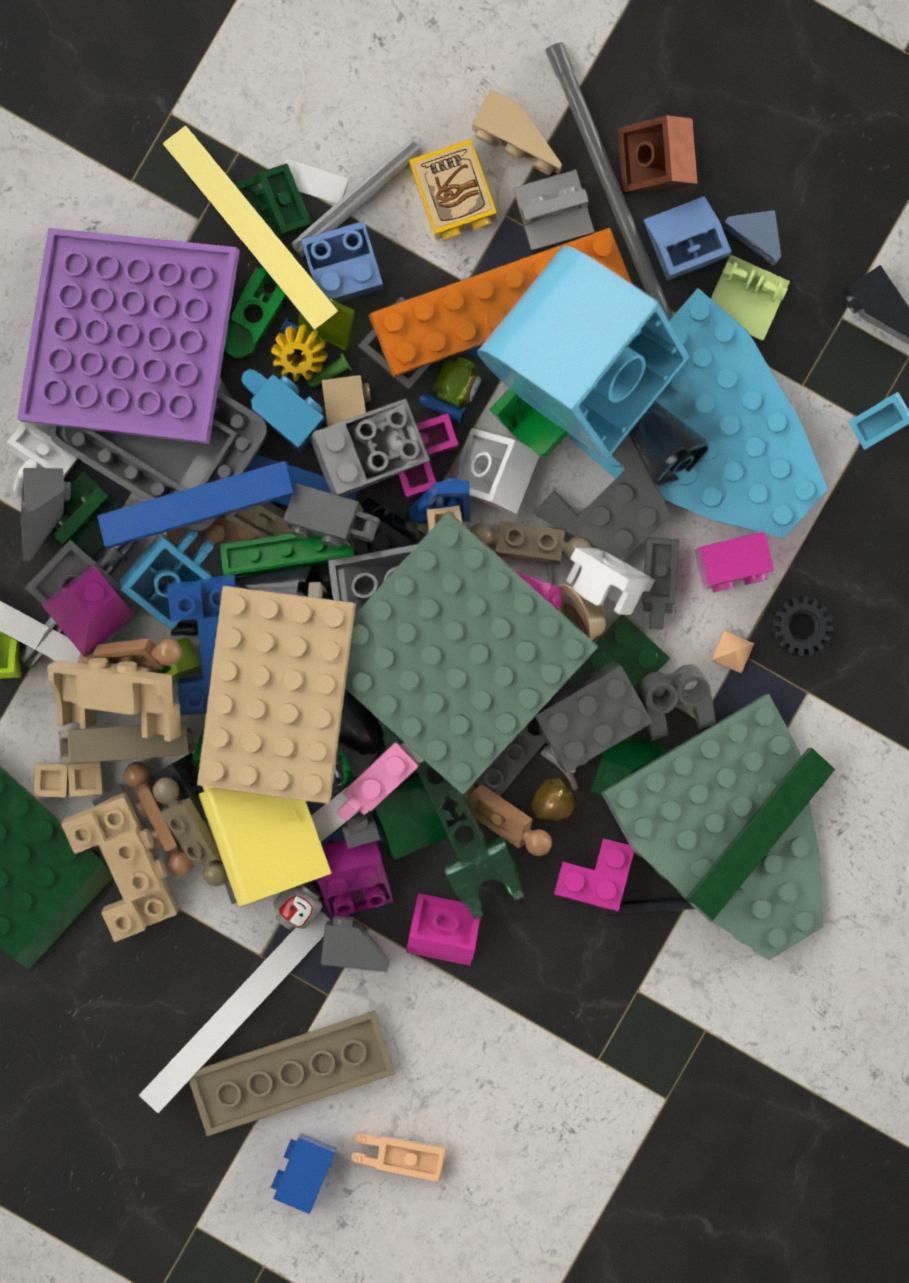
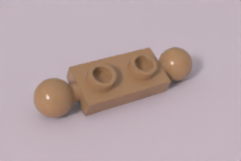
M149 639L99 644L95 650L92 649L85 656L80 654L78 663L88 664V660L92 658H107L109 663L117 664L119 662L132 661L137 663V667L157 670L163 669L164 665L177 663L181 658L182 649L179 643L173 639H164L157 646Z
M142 762L129 764L124 771V779L129 786L136 788L138 791L139 800L135 801L143 819L149 817L154 829L150 830L154 843L157 848L163 847L165 852L169 854L167 861L169 871L175 876L189 874L193 869L192 861L181 850L179 843L160 813L163 809L162 805L155 799L153 787H150L148 783L150 779L149 768Z
M452 784L450 785V796L455 802L461 804L470 803L469 815L517 848H521L526 844L527 850L535 856L545 855L551 849L552 840L546 831H532L530 829L532 818L485 786L480 785L475 789V785L472 784L462 794Z

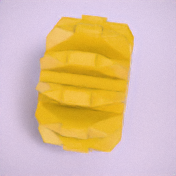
M303 324L300 325L298 332L292 326H289L285 330V334L279 333L275 338L277 344L273 345L271 353L277 356L273 361V366L284 367L281 371L282 376H286L288 372H291L295 382L299 380L301 374L309 380L312 378L313 372L320 373L322 371V362L326 361L328 354L322 350L326 345L325 340H315L318 334L317 330H313L308 334L306 333V326ZM295 349L301 350V351H302L301 355H304V356H303V357H300V356L296 355V354L298 353V351H295Z

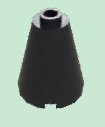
M656 401L652 403L630 431L653 481L659 487H665L677 481L679 478L676 474L682 470L691 471L709 450L707 446L709 444L705 438Z
M305 565L235 577L236 588L308 597L309 582H320L318 571L314 570L315 566Z
M345 689L338 742L362 756L367 753L373 755L385 743L382 739L385 731L373 713Z

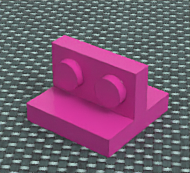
M418 893L406 953L470 966L475 951L482 906Z

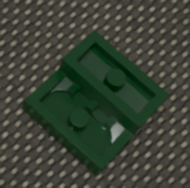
M288 163L259 172L255 177L234 184L278 238L312 224Z
M426 771L406 778L372 810L375 824L381 828L388 856L393 860L452 836L442 804Z

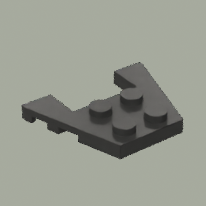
M630 432L611 454L625 470L581 513L578 514L555 490L533 511L536 517L576 537L587 539L591 545L623 561L671 515Z

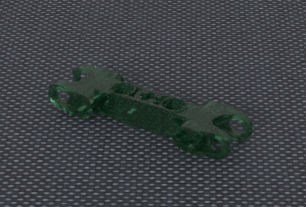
M379 719L386 748L388 749L395 741L402 744L404 741ZM425 760L421 763L418 762L420 764L416 768L458 856L443 864L445 873L455 894L462 900L474 920L484 914L478 889L485 880L495 879L501 881L508 888L515 901L524 897L525 894L519 879L517 863L505 838L502 836L487 843L465 794L459 792L446 779L442 782L432 781L428 775V769L431 765ZM448 795L451 800L457 798L459 801L455 807L458 816L463 812L467 816L458 819L453 825L449 821L455 817L452 809H445L443 807ZM467 825L471 827L474 832V838L469 842L459 840L456 834L459 826Z

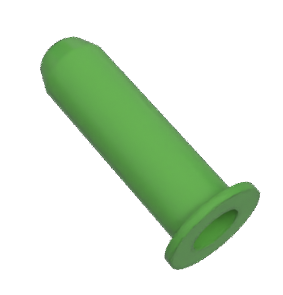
M342 353L341 358L324 367L320 373H314L311 379L306 380L310 389L317 388L322 385V380L332 379L348 368L350 371L352 370Z

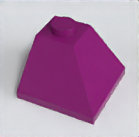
M95 564L42 604L83 656L135 617L132 610Z

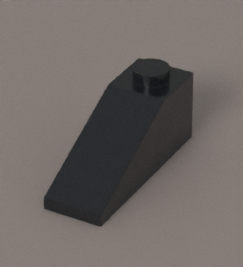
M879 265L844 290L846 294L844 301L853 314L858 312L862 319L909 345V306L885 270Z

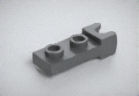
M528 723L474 783L478 786L483 785L498 796H501L545 743L541 733L531 732Z

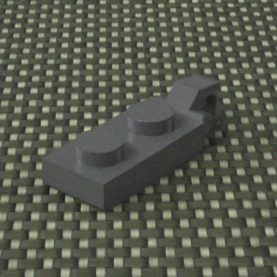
M648 537L646 539L644 573L655 579L650 591L642 593L641 603H643V611H650L649 629H663L664 614L672 613L676 598L679 539Z

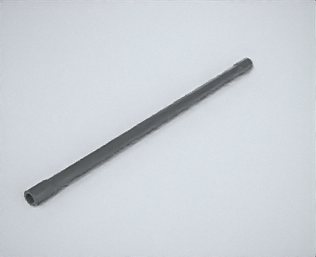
M563 42L556 43L545 49L555 76L559 79L644 290L648 296L660 304L670 321L673 315L574 75V68Z

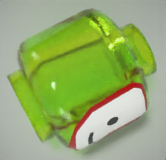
M458 357L456 362L452 360L443 362L433 383V388L438 393L436 397L460 408L461 404L471 403L481 382V376L474 370L476 364L462 357Z

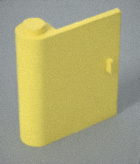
M202 786L204 792L198 795L238 907L331 874L306 800Z

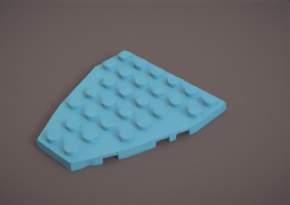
M697 288L669 321L687 351L689 359L655 401L705 438L709 444L707 445L709 450L691 471L687 472L684 469L676 475L679 478L677 481L665 487H659L658 485L657 487L664 500L711 520L785 538L828 490V487L800 419L750 334ZM569 435L568 438L615 479L625 470L612 455L606 460L578 439Z

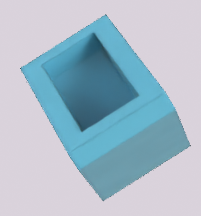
M897 392L853 418L848 423L865 450L909 424V410Z

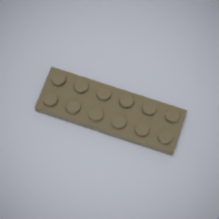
M373 1010L201 1067L192 1076L189 1083L206 1135L209 1136L394 1075L395 1070L376 1012Z

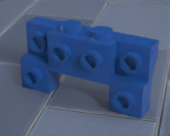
M235 575L217 576L191 582L168 583L167 594L170 621L197 619L203 676L178 678L177 686L181 716L206 714L222 587H236Z

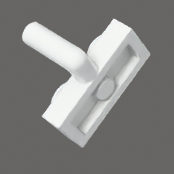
M23 422L9 438L5 446L6 450L25 461L17 473L13 492L18 496H22L23 468H63L65 478L78 461L77 457L57 446L49 435L31 423Z

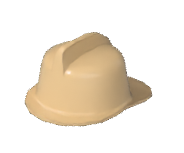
M561 584L560 587L563 589L561 592L560 612L591 640L601 635L605 629L603 604L597 606L585 598L579 597L573 588L567 584Z

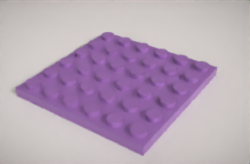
M48 228L17 420L25 423L209 444L240 250L237 247Z

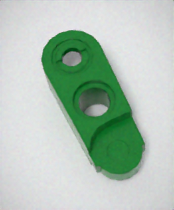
M264 267L256 269L251 275L230 318L231 321L227 328L224 348L232 358L243 359L249 356V354H253L288 298ZM269 282L277 286L273 293H267L264 290V286ZM252 307L260 308L263 311L261 320L256 323L248 322L245 318L246 312Z

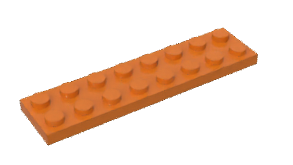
M607 228L372 312L369 317L392 376L404 374L483 345L563 246L574 248L586 254L632 284L611 229Z

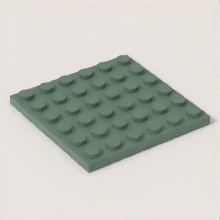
M448 511L354 615L345 689L459 792L464 794L598 646Z

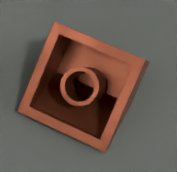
M665 115L617 128L623 193L674 190L698 184L692 119Z

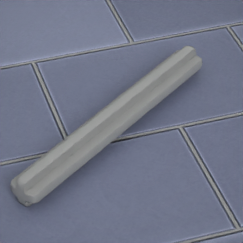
M413 140L405 143L292 242V248L301 257L305 256L301 239L332 231L339 227L408 167L410 159L419 157L422 153L420 147Z

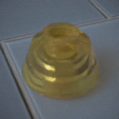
M548 779L539 787L532 802L533 812L538 819L551 821L565 819L573 811V795L561 779Z

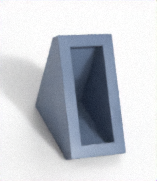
M775 210L729 216L724 222L722 228L774 266L780 259L781 250Z

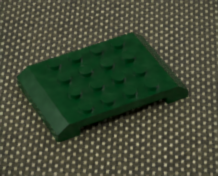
M0 765V947L15 961L29 970L113 879V875L106 860L96 850L89 848L74 854L61 826L62 821Z

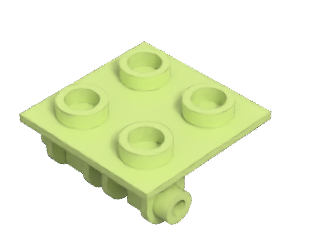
M730 255L711 300L744 327L751 336L763 341L781 300L785 296L790 281Z

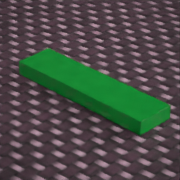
M292 533L220 544L223 576L235 575V577L327 563L328 560L354 556L353 543L351 547L341 544L340 548H335L322 543V538L310 535L309 539H305Z

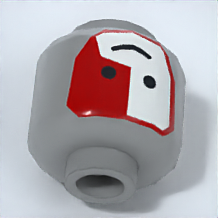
M309 882L282 891L274 901V909L278 913L276 916L277 921L287 929H292L293 927L305 929L323 907L320 899L322 896L321 892Z

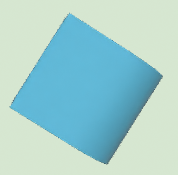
M568 246L561 247L477 352L484 364L520 398L606 460L689 359L687 351L656 300L591 257Z

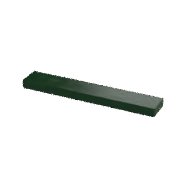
M807 748L685 899L708 920L713 921L836 769L813 748Z

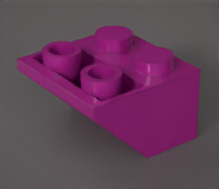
M346 840L322 846L331 874L320 877L317 880L331 919L335 915L347 916L351 913L394 902L377 841L349 849Z

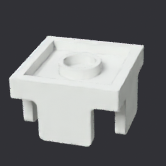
M575 548L570 558L575 564L566 580V583L574 586L573 590L578 595L597 606L602 605L606 597L617 603L614 612L619 615L632 614L642 593L650 591L655 582V579L599 548Z

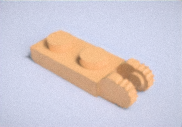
M355 1133V1141L360 1144L379 1146L380 1148L378 1158L362 1152H356L351 1154V1161L374 1166L376 1170L440 1182L446 1154L445 1147L385 1135L379 1137L372 1134Z

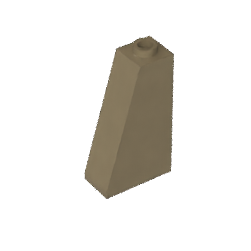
M180 722L181 736L172 741H164V735L159 734L149 738L142 737V725L58 731L60 764L189 755L188 748L193 746L192 730L187 728L186 722Z

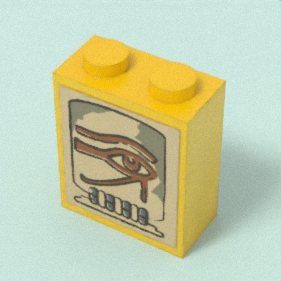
M471 139L409 160V166L434 239L442 237L443 241H448L459 237L461 230L473 227L474 231L492 225L491 220L496 219L497 212Z

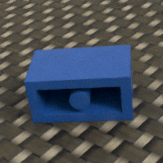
M300 1133L297 1141L290 1139L283 1156L289 1159L285 1171L278 1169L270 1187L276 1190L273 1199L310 1214L335 1155L336 1147Z

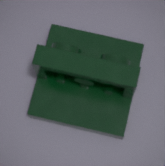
M82 472L70 485V502H64L63 516L52 532L62 544L71 539L93 559L105 547L97 515L118 510L122 507L85 472Z

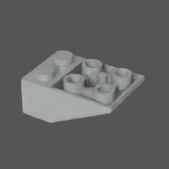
M406 399L315 431L310 437L330 493L341 497L430 461Z

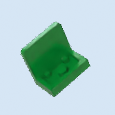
M510 388L489 409L506 431L530 447L542 458L547 457L569 434L526 403Z

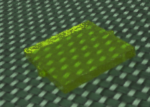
M327 297L338 312L316 329L311 326L300 312L298 327L304 324L306 331L309 333L317 330L318 334L316 337L346 350L349 344L355 310L334 301L332 297Z

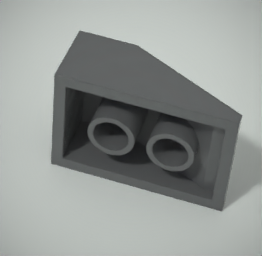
M418 544L328 560L333 600L356 603V614Z

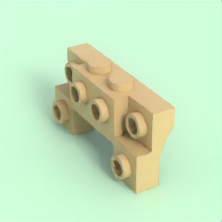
M92 658L88 660V664L56 661L48 665V681L52 686L56 699L57 726H65L73 722L80 723V729H87L96 725V710L129 715L141 712L142 737L149 738L159 734L164 735V741H172L181 736L180 704L173 703L172 675L151 673L150 668L137 667V663L132 661H124L117 664L109 663L107 658Z
M127 792L111 797L85 811L64 818L61 826L74 854L99 845L123 897L120 901L104 906L101 912L114 942L145 931L148 925L177 915L179 907L165 878L167 877L165 864L161 858H156L152 849L154 848L152 835L148 829H143Z

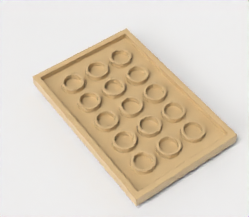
M228 586L222 587L197 785L330 803L356 603Z

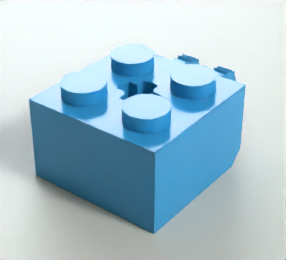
M254 369L243 372L242 384L254 395L251 399L252 409L266 421L269 427L302 453L311 443L310 437L312 433L321 430L327 424L323 416L325 413L323 408L309 396L305 401L298 396L300 392L298 387L284 375L278 379L272 374L267 380L263 375L254 371Z
M189 529L177 544L165 534H158L119 581L120 589L171 630L180 620L170 621L167 594L168 583L165 582L162 586L159 585L161 583L160 578L170 575L173 583L213 578L211 571L204 567L201 562L213 549L215 543L210 539L206 540L193 556L189 555L185 550L197 538L199 532Z

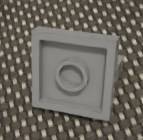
M576 170L513 188L531 252L594 233L587 208L588 197L586 190L581 188Z

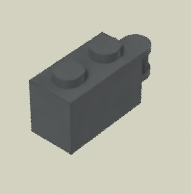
M296 483L294 488L296 495L291 496L283 519L291 529L290 533L305 539H309L310 535L322 538V543L335 548H340L341 544L351 547L354 538L373 542L380 519L363 513L364 509L358 501ZM360 521L365 522L363 531L357 530Z

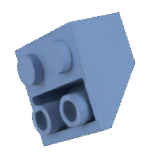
M705 196L643 220L667 281L728 258L731 253L720 221Z
M364 221L301 239L312 279L332 304L384 290Z

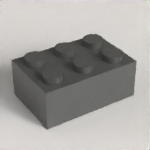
M614 661L555 694L533 718L559 767L567 773L653 723L622 666Z

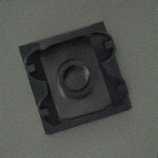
M367 498L360 504L364 509L363 513L379 518L380 523L373 542L354 538V556L416 545L411 532L406 531L404 528L405 520L370 498ZM360 521L357 530L363 531L365 522ZM417 529L422 541L426 534Z

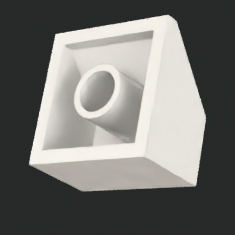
M471 428L452 478L469 481L470 498L517 514L539 455L530 447L516 440Z

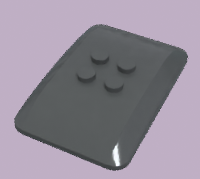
M219 390L217 392L209 444L59 426L50 427V437L57 446L145 501L245 473L268 434L267 423L261 416ZM216 518L187 527L195 531H203L208 529Z

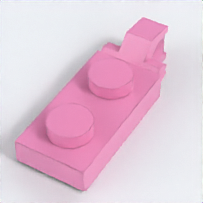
M395 741L348 786V789L343 793L348 800L338 809V815L346 822L358 810L363 815L369 810L372 811L420 764L398 741Z

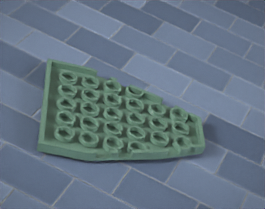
M764 694L605 789L601 794L632 850L639 857H643L656 869L655 871L662 878L669 881L678 890L677 892L686 898L798 761L801 754L770 695ZM810 802L716 918L710 921L733 935L742 944L752 948L755 953L766 960H771L824 927L820 853Z

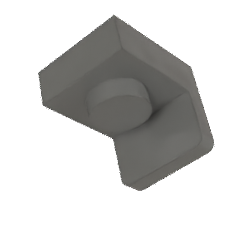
M370 810L365 815L359 811L341 825L348 849L380 840Z

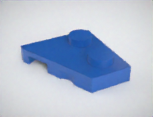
M450 478L443 482H435L407 510V520L413 519L418 524L427 523L428 509L460 506L462 522L470 521L469 481Z

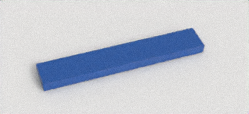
M283 461L97 516L104 546L109 549L296 495L288 462Z

